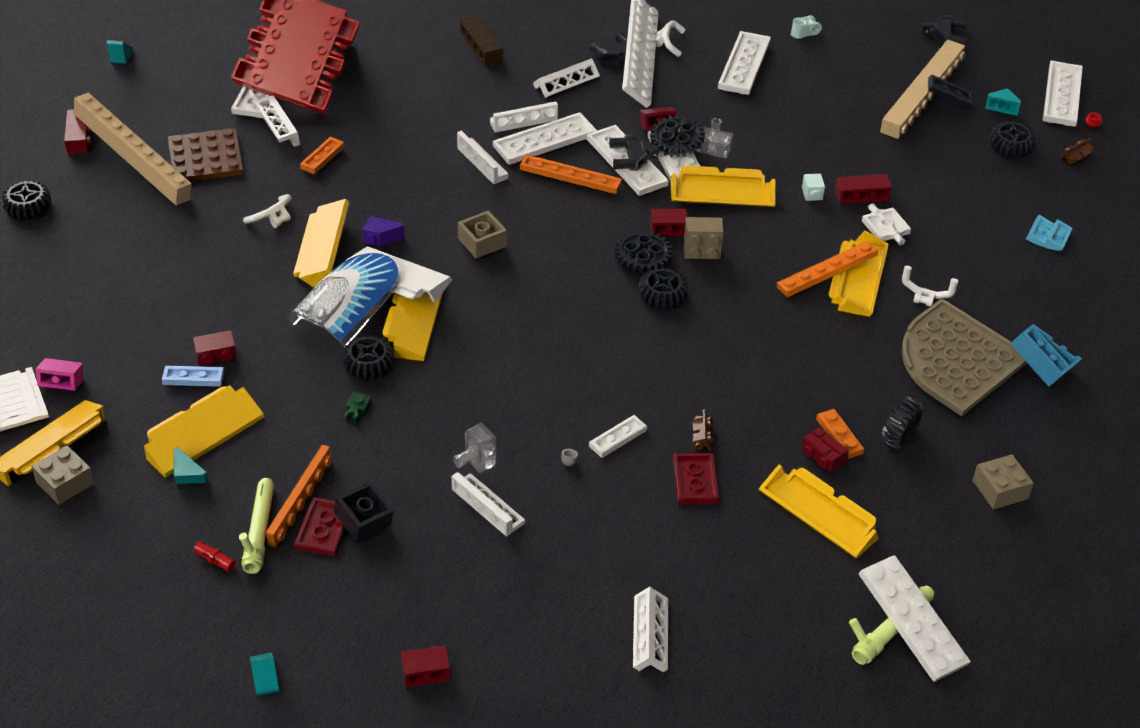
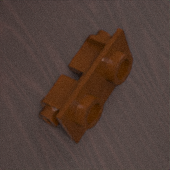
M1090 137L1085 141L1082 139L1074 147L1072 145L1064 150L1065 154L1060 159L1066 157L1068 163L1074 164L1092 154L1094 147L1088 143L1092 138Z
M705 409L703 410V416L697 415L693 419V446L697 450L708 447L709 451H712L711 443L714 442L711 428H714L712 417H708Z

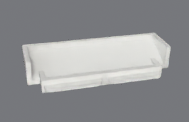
M368 246L350 257L366 253H379L392 258L398 267V277L389 291L409 299L420 298L424 292H427L432 301L436 302L452 281L450 276Z

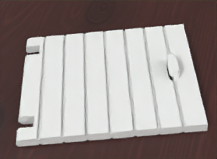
M32 367L26 368L24 373L15 371L0 376V431L49 417Z

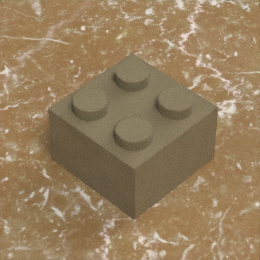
M488 210L459 221L458 239L477 259L507 247V230Z
M686 217L684 235L685 258L720 259L723 240L722 218Z
M67 445L32 465L36 483L58 505L94 484L90 467Z
M1013 455L977 464L973 477V482L992 509L1029 499L1033 486L1032 480Z

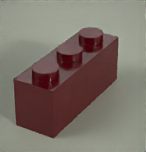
M67 110L64 139L67 154L88 153V148L91 146L90 136H92V130L74 115V110Z
M887 174L837 177L835 193L839 204L890 200L892 190Z

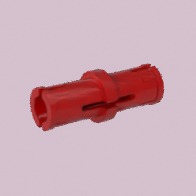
M199 541L194 547V553L207 559L208 563L216 564L227 572H231L236 565V560L223 554L219 548L214 549L203 541Z

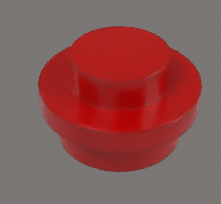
M1090 113L1086 117L1085 122L1090 127H1098L1102 124V117L1098 113Z

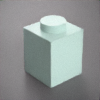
M804 174L802 190L806 201L823 200L825 185L821 174Z

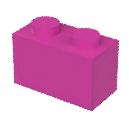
M45 358L36 368L37 386L75 391L84 380L83 363Z

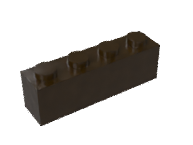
M477 15L460 19V33L482 63L487 66L502 62L503 47L492 36L484 22Z

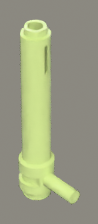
M263 478L258 483L249 535L246 533L239 535V539L244 547L241 565L245 572L251 574L259 572L263 566L264 542L274 491V483L269 478Z
M921 586L919 590L930 603L934 596L933 589L929 586ZM889 617L872 633L865 635L857 618L849 621L859 640L853 648L852 657L857 663L864 665L865 663H870L883 650L884 645L898 633Z

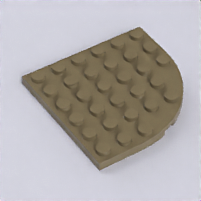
M942 298L911 322L902 343L903 362L911 378L926 393L960 416L966 414L1027 364L1010 344L1009 340Z

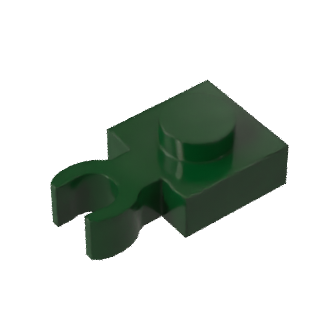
M352 392L346 404L345 421L347 422L350 417H354V423H357L359 420L358 415H365L371 403V396Z

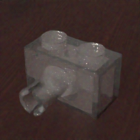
M713 118L711 120V128L704 127V143H702V147H698L696 152L727 159L732 148L733 133L721 131L722 120L718 119L717 123V118Z
M483 423L466 430V451L453 456L455 465L460 468L470 462L479 473L496 465V437Z

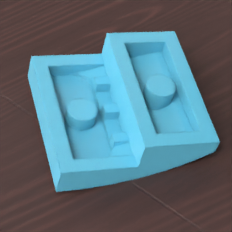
M1038 215L1026 240L1048 249L1061 251L1073 228L1058 219L1055 223H1052Z

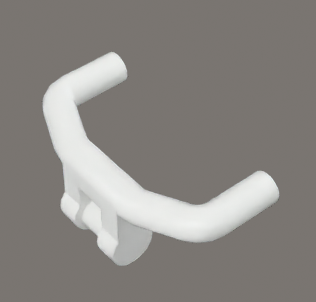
M670 21L664 28L656 32V47H661L665 43L667 49L679 57L682 52L671 44L669 39L670 29L674 27L681 34L686 29L676 21Z
M291 195L280 196L278 203L264 211L245 217L243 219L244 223L248 224L269 217L274 228L279 227L281 223L291 219L284 207L291 201Z
M910 266L904 267L902 282L907 288L916 293L913 302H921L931 307L934 299L950 298L955 294L958 284L957 279H951L948 291L936 292L918 287L911 282L909 278L912 268Z

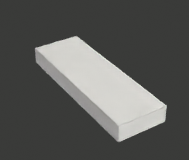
M633 415L591 440L589 447L603 458L646 432L647 425Z

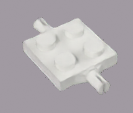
M874 203L870 204L868 209L872 213L862 217V222L879 239L883 241L895 239L899 245H903L905 240L902 236L910 234L911 231L908 224L894 208L880 210Z

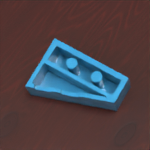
M1034 324L1010 343L1048 386L1053 384L1082 359L1078 355L1074 357L1067 352V347L1064 345L1061 347L1052 341L1050 335Z

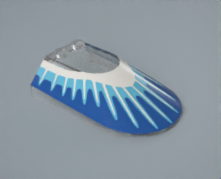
M366 253L354 256L341 263L321 280L287 318L293 325L300 318L324 327L345 347L396 289L399 282L397 264L392 258L379 253Z

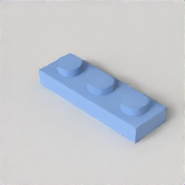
M165 366L162 383L163 385L221 387L224 368Z

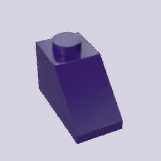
M370 216L362 229L363 243L383 246L404 239V224Z

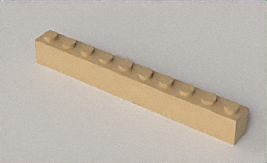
M950 40L943 44L882 119L881 133L897 139L902 133H906L908 126L913 124L914 118L920 115L922 108L925 109L927 102L931 101L934 96L933 92L928 91V78L931 75L944 80L950 77L953 69H956L959 62L963 61L965 57V45Z
M90 93L74 98V115L177 206L191 200V183Z

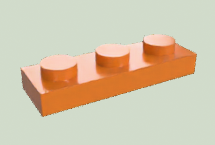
M329 137L300 163L301 169L316 174L345 148L344 142Z
M835 409L817 414L816 420L824 431L849 450L848 459L863 454L864 448Z

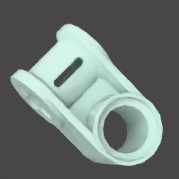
M812 15L795 18L792 24L791 36L799 39L817 35L820 33L822 25L816 22Z

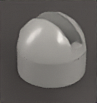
M573 449L563 450L561 455L563 464L566 466L574 465L577 461L578 453Z

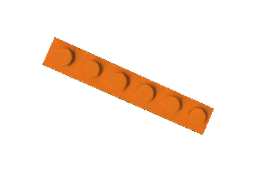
M526 155L520 164V170L608 193L617 194L622 185L621 178Z
M866 241L777 282V288L786 297L792 296L878 256V249Z
M322 445L266 531L268 546L276 548L278 543L283 541L287 529L294 524L297 513L303 509L308 496L312 495L314 486L317 482L321 481L326 467L328 468L331 465L332 456H330L329 446Z

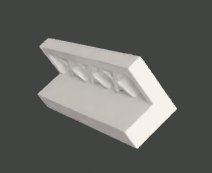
M591 58L539 78L533 85L535 89L541 88L546 98L595 79L600 75ZM591 67L594 75L589 76L585 74V70ZM576 73L581 75L579 81L572 79V75ZM559 80H567L566 86L558 84ZM545 85H554L553 90L548 92Z
M273 95L255 102L257 109L279 143L289 139L294 147L300 145L296 129ZM269 103V107H261ZM281 131H284L285 134L280 136Z
M557 102L495 113L490 118V124L496 133L558 120Z
M462 131L457 132L458 149L493 184L508 179V173L473 138L469 139Z
M458 472L452 475V490L506 537L525 524L524 518L471 473L465 477Z
M648 587L634 596L633 668L641 671L647 666L652 665L664 672L668 670V598ZM656 600L660 602V608L657 605ZM655 616H657V618H658V620H659V622H660V626H659L658 622L656 621ZM655 633L657 634L660 640V644L655 637ZM655 651L658 654L660 661L655 658Z

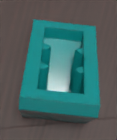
M107 40L110 62L126 64L133 52V47L121 41Z
M1007 88L989 93L985 109L1017 116L1021 100Z
M178 447L174 449V479L176 484L206 483L209 480L205 470Z
M267 653L250 657L256 696L278 692L279 687L273 654Z

